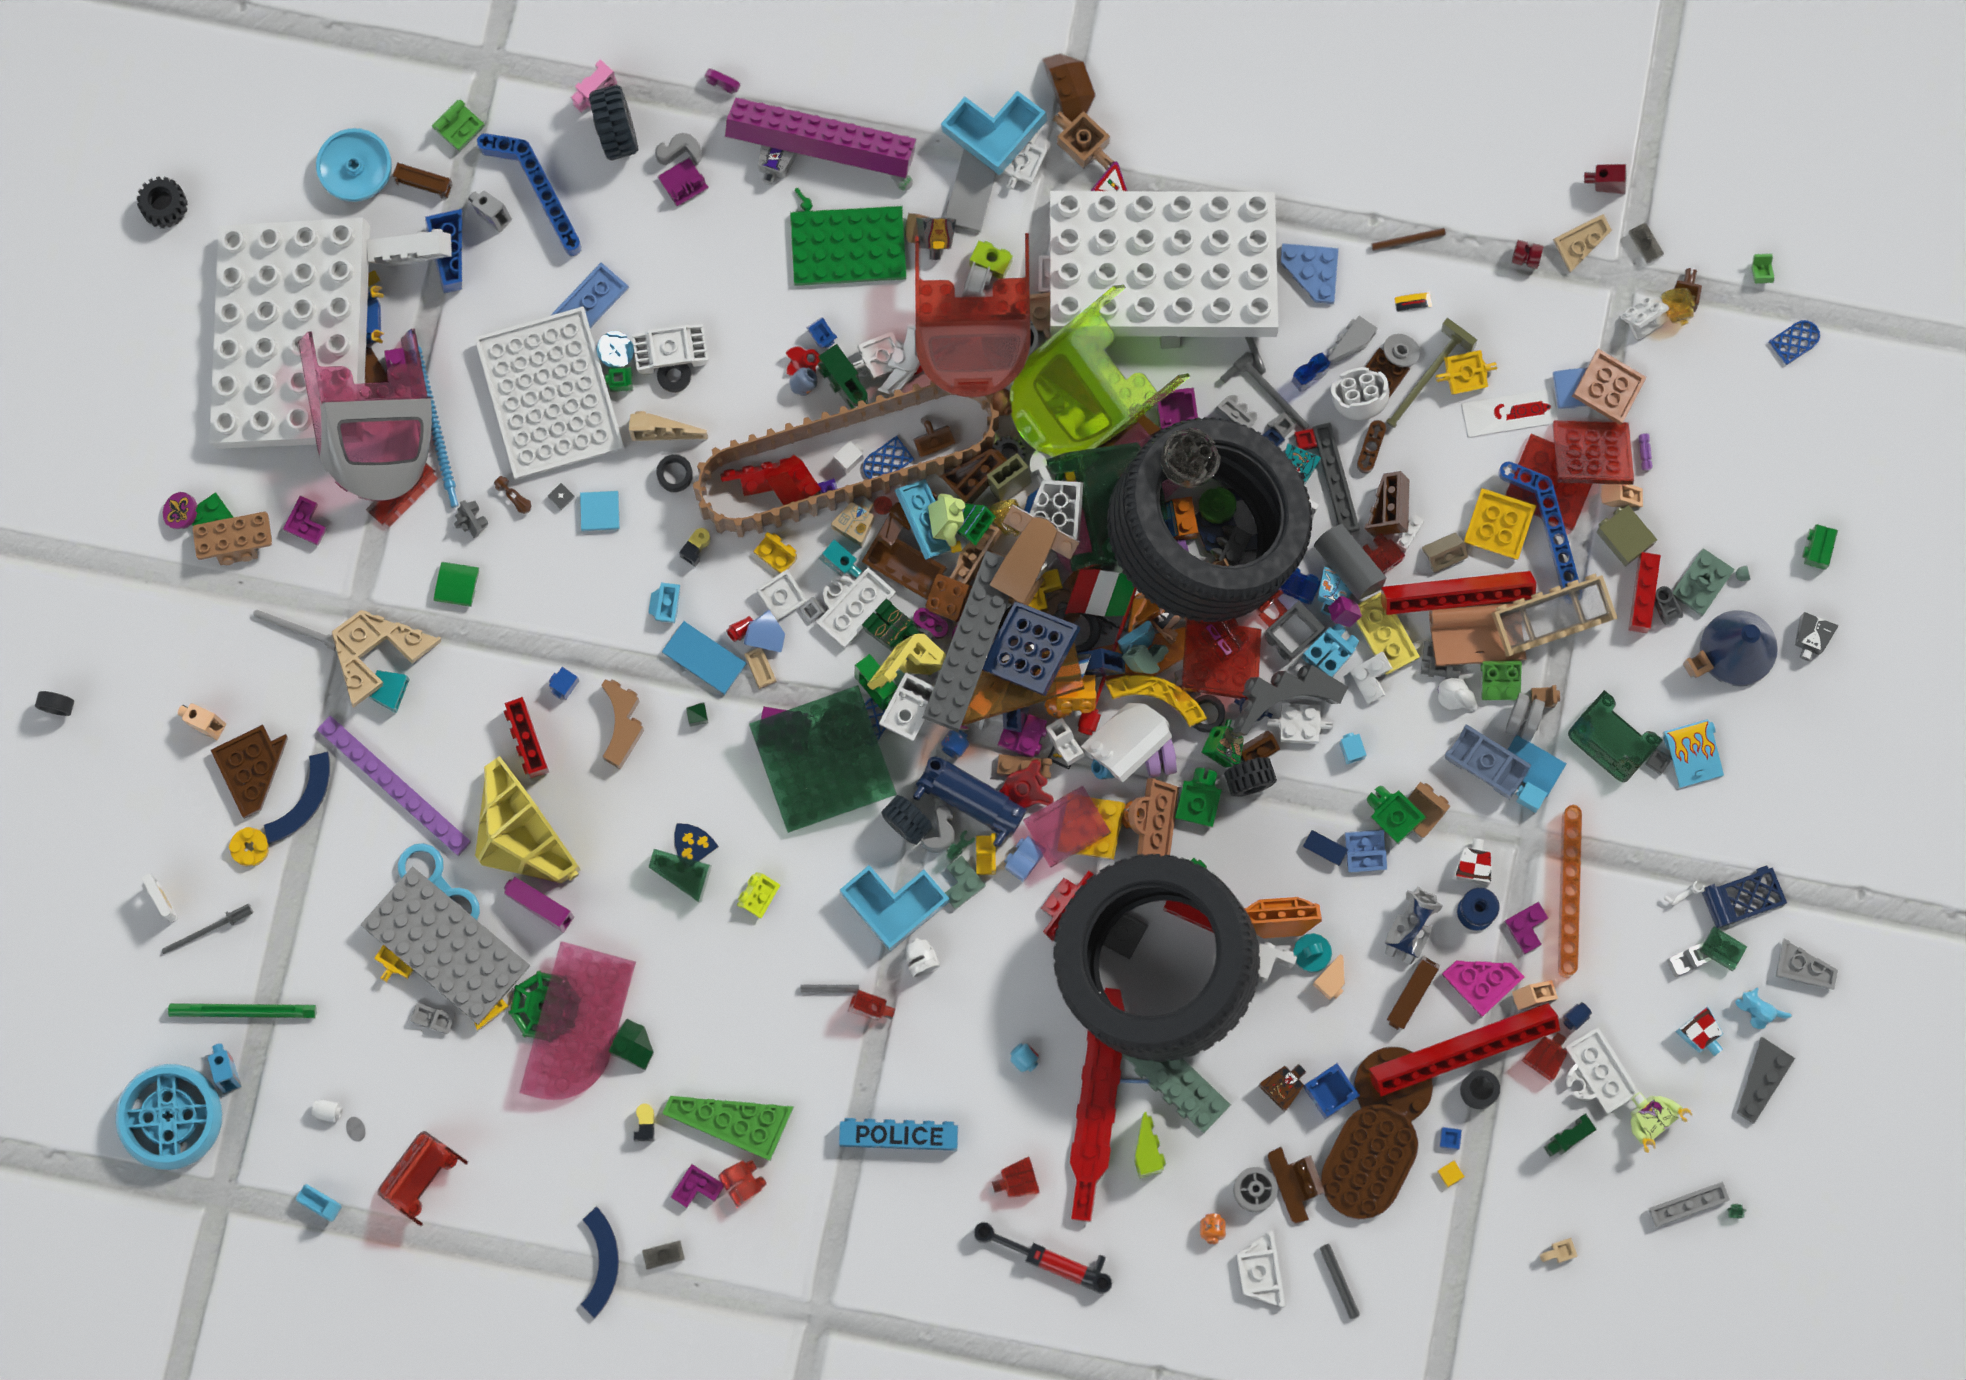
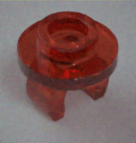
M886 496L877 497L873 503L875 512L880 515H887L892 507V501Z

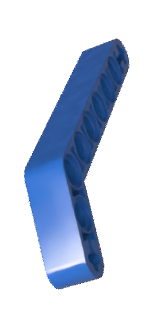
M487 133L481 134L477 139V145L483 155L519 161L565 252L570 256L578 255L581 252L579 238L529 142L524 139ZM503 145L509 146L506 150L500 149ZM521 148H527L525 153L518 152ZM531 163L535 164V167H534V168H532V169H528V168H527V166H528L529 164H531ZM538 179L544 180L540 185L535 184ZM546 195L552 196L550 200H543ZM554 211L560 212L558 216L551 215ZM564 226L569 228L566 232L559 231ZM571 238L573 245H575L574 247L569 245L568 239Z
M1504 462L1499 468V477L1505 482L1533 492L1536 495L1561 589L1566 588L1569 582L1579 581L1552 480L1548 476L1513 462ZM1507 467L1510 468L1511 473L1509 475H1505ZM1519 471L1516 479H1514L1516 472ZM1523 474L1528 475L1530 482H1522L1520 476ZM1541 481L1546 482L1548 489H1540L1538 483ZM1551 500L1553 507L1546 508L1543 505V501ZM1555 518L1558 521V525H1549L1548 519ZM1560 536L1563 543L1560 545L1555 544L1553 537ZM1558 555H1566L1568 562L1561 563L1558 560ZM1566 572L1571 573L1573 580H1564L1563 574ZM1582 589L1576 591L1579 601L1582 598ZM1569 594L1564 595L1565 602L1573 605L1571 597L1568 596Z

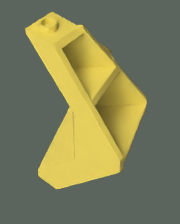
M499 756L484 766L485 779L475 856L481 865L561 884L568 879L571 881L576 878L581 870L502 758Z

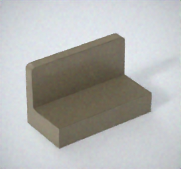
M1452 533L1422 547L1434 573L1469 558L1465 543L1457 533Z

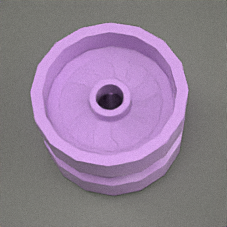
M1171 739L1145 762L1149 778L1161 775L1160 764H1162L1166 775L1177 773L1176 754Z

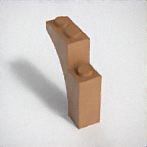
M605 679L601 686L612 702L615 726L611 742L602 757L606 762L621 770L644 732V728L641 726L642 723L635 718L629 719L640 701L636 692L631 689H627V691L620 687L621 684L613 679L611 681Z

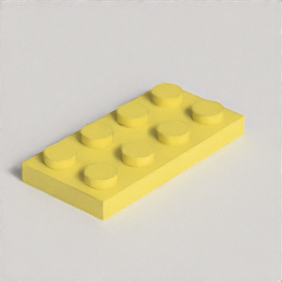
M1381 592L1358 603L1362 617L1356 621L1374 656L1384 652L1393 668L1384 673L1385 675L1420 658L1397 614H1385L1381 604Z

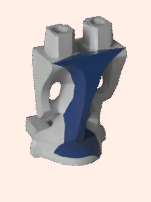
M1418 886L1415 892L1407 890L1406 899L1410 902L1409 907L1403 915H1397L1385 941V944H1387L1385 954L1395 957L1397 950L1403 951L1405 953L1402 961L1409 965L1413 963L1415 958L1420 957L1433 926L1424 925L1432 914L1438 913L1443 906L1437 902L1436 895L1428 893ZM1412 915L1416 916L1418 919V922L1416 924H1412L1410 922V917ZM1399 925L1404 926L1403 931L1397 930ZM1420 930H1423V937L1417 938V935L1420 932Z

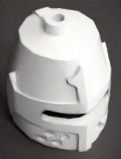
M916 938L906 946V962L912 977L928 974L940 967L937 954L928 940Z

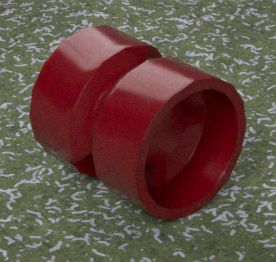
M1517 240L1512 263L1517 265L1525 263L1527 267L1538 269L1543 245L1533 243L1530 246L1526 241Z

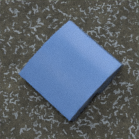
M1586 368L1553 372L1558 409H1575L1578 406H1587L1572 397Z
M1384 830L1345 832V846L1348 849L1346 853L1348 872L1387 870Z

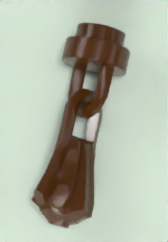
M499 476L494 481L495 488L498 491L503 489L506 491L507 497L513 502L518 513H529L532 506L531 501L521 496L515 489L508 488L509 480L506 477ZM512 492L516 495L515 498L511 496Z

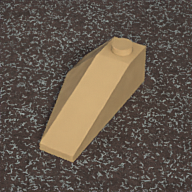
M637 411L635 414H630L629 432L632 441L708 439L707 430L646 413L645 411Z

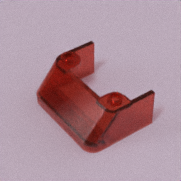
M422 1131L416 1136L378 1189V1196L416 1224L422 1226L423 1223L415 1218L422 1211V1202L419 1201V1198L441 1168L448 1170L453 1168L458 1160L465 1165L468 1164V1161L428 1132Z

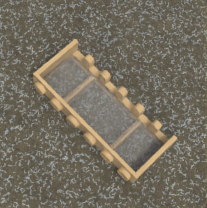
M1595 573L1586 576V581L1579 583L1578 580L1567 583L1568 587L1561 589L1560 586L1549 589V594L1543 595L1540 592L1531 595L1532 599L1525 601L1524 598L1513 602L1514 606L1508 608L1506 604L1496 607V612L1491 614L1506 657L1618 619L1603 575L1597 577Z

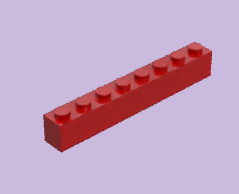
M1531 571L1384 586L1381 587V604L1385 614L1392 615L1511 602L1522 598L1530 600L1532 599L1531 595L1536 594V581Z

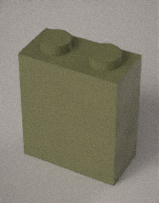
M1018 453L987 475L990 491L1001 504L1032 483L1029 467Z
M1629 505L1625 508L1619 507L1613 512L1614 516L1611 519L1605 518L1598 524L1599 528L1596 532L1625 567L1638 558L1642 552L1651 548L1657 541V538Z

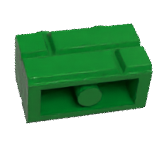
M1818 524L1813 529H1809L1807 534V540H1810L1808 547L1805 546L1802 557L1805 558V565L1823 570L1829 567L1838 530Z

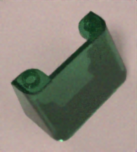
M1604 690L1570 728L1568 737L1620 782H1627L1661 744L1663 739L1652 731H1646L1643 735L1637 732L1613 711L1616 706L1615 699Z

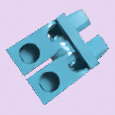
M1336 624L1333 628L1329 627L1303 653L1302 659L1309 665L1318 666L1319 670L1334 677L1354 654L1359 640L1353 635L1344 640L1341 636L1346 629L1341 624Z

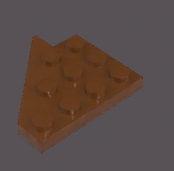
M260 725L211 749L212 755L243 819L262 810L288 740V736L285 734L271 741L264 725Z

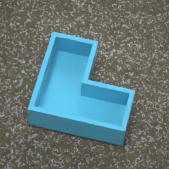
M1016 91L994 118L964 97L944 119L941 127L944 134L1000 176L1047 122V115L1039 106L1019 91Z
M868 865L840 889V894L890 952L949 903V897L925 870L921 871L894 894L872 867Z

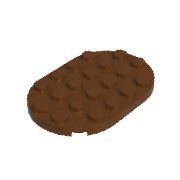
M1369 1105L1357 1110L1346 1120L1325 1160L1321 1173V1183L1325 1191L1324 1195L1335 1210L1350 1218L1367 1219L1380 1215L1393 1204L1418 1153L1417 1134L1409 1118L1398 1109L1387 1105Z

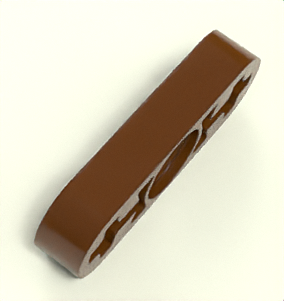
M1380 420L1371 422L1357 462V468L1361 473H1369L1374 468L1386 432V425ZM1376 425L1380 426V430L1382 431H1379L1377 437L1374 438L1373 435L1375 430L1373 428H1375ZM1373 442L1376 444L1377 449L1369 451L1366 448V444ZM1368 455L1370 456L1368 464L1371 466L1364 468L1361 462H1364Z

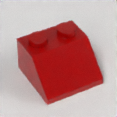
M795 455L764 477L783 506L791 504V502L807 499L821 490L803 461Z

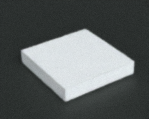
M788 569L755 589L766 608L770 610L777 621L808 601Z

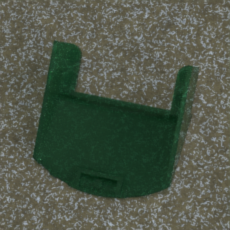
M1138 442L1066 452L1046 459L1048 469L1052 474L1074 472L1076 482L1083 483L1082 508L1092 552L1073 555L1070 560L1072 572L1118 564L1115 560V553L1112 552L1109 542L1110 538L1108 537L1107 516L1109 502L1118 479H1120L1122 473L1142 448ZM1161 485L1160 507L1165 522V520L1168 519L1165 496Z

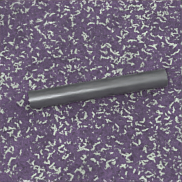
M801 985V992H859V985Z

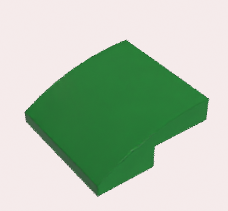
M441 562L434 601L471 607L476 592L475 586L479 575V567Z

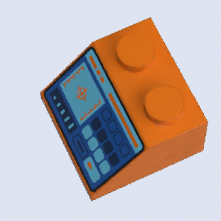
M1192 496L1172 499L1160 504L1164 522L1175 540L1197 538L1198 529Z

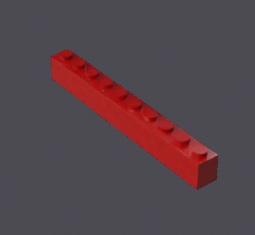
M1547 1003L1369 1068L1372 1085L1379 1095L1383 1096L1560 1031L1558 1014Z

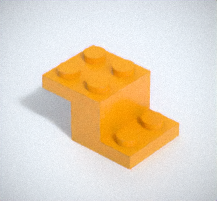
M1084 675L1080 683H1056V711H1061L1062 713H1070L1072 711L1089 713L1095 710V675Z

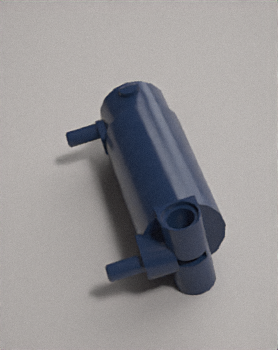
M933 756L928 760L923 774L916 783L918 789L913 795L915 800H920L924 792L928 795L931 793L991 828L992 831L998 834L993 842V845L997 848L1001 846L1007 836L1010 838L1013 836L1027 812V809L1011 801L1007 795L937 756Z

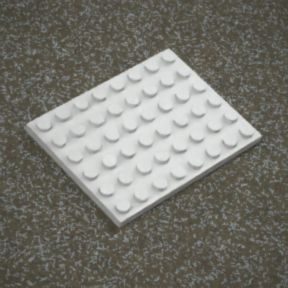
M584 306L475 337L515 480L625 449Z

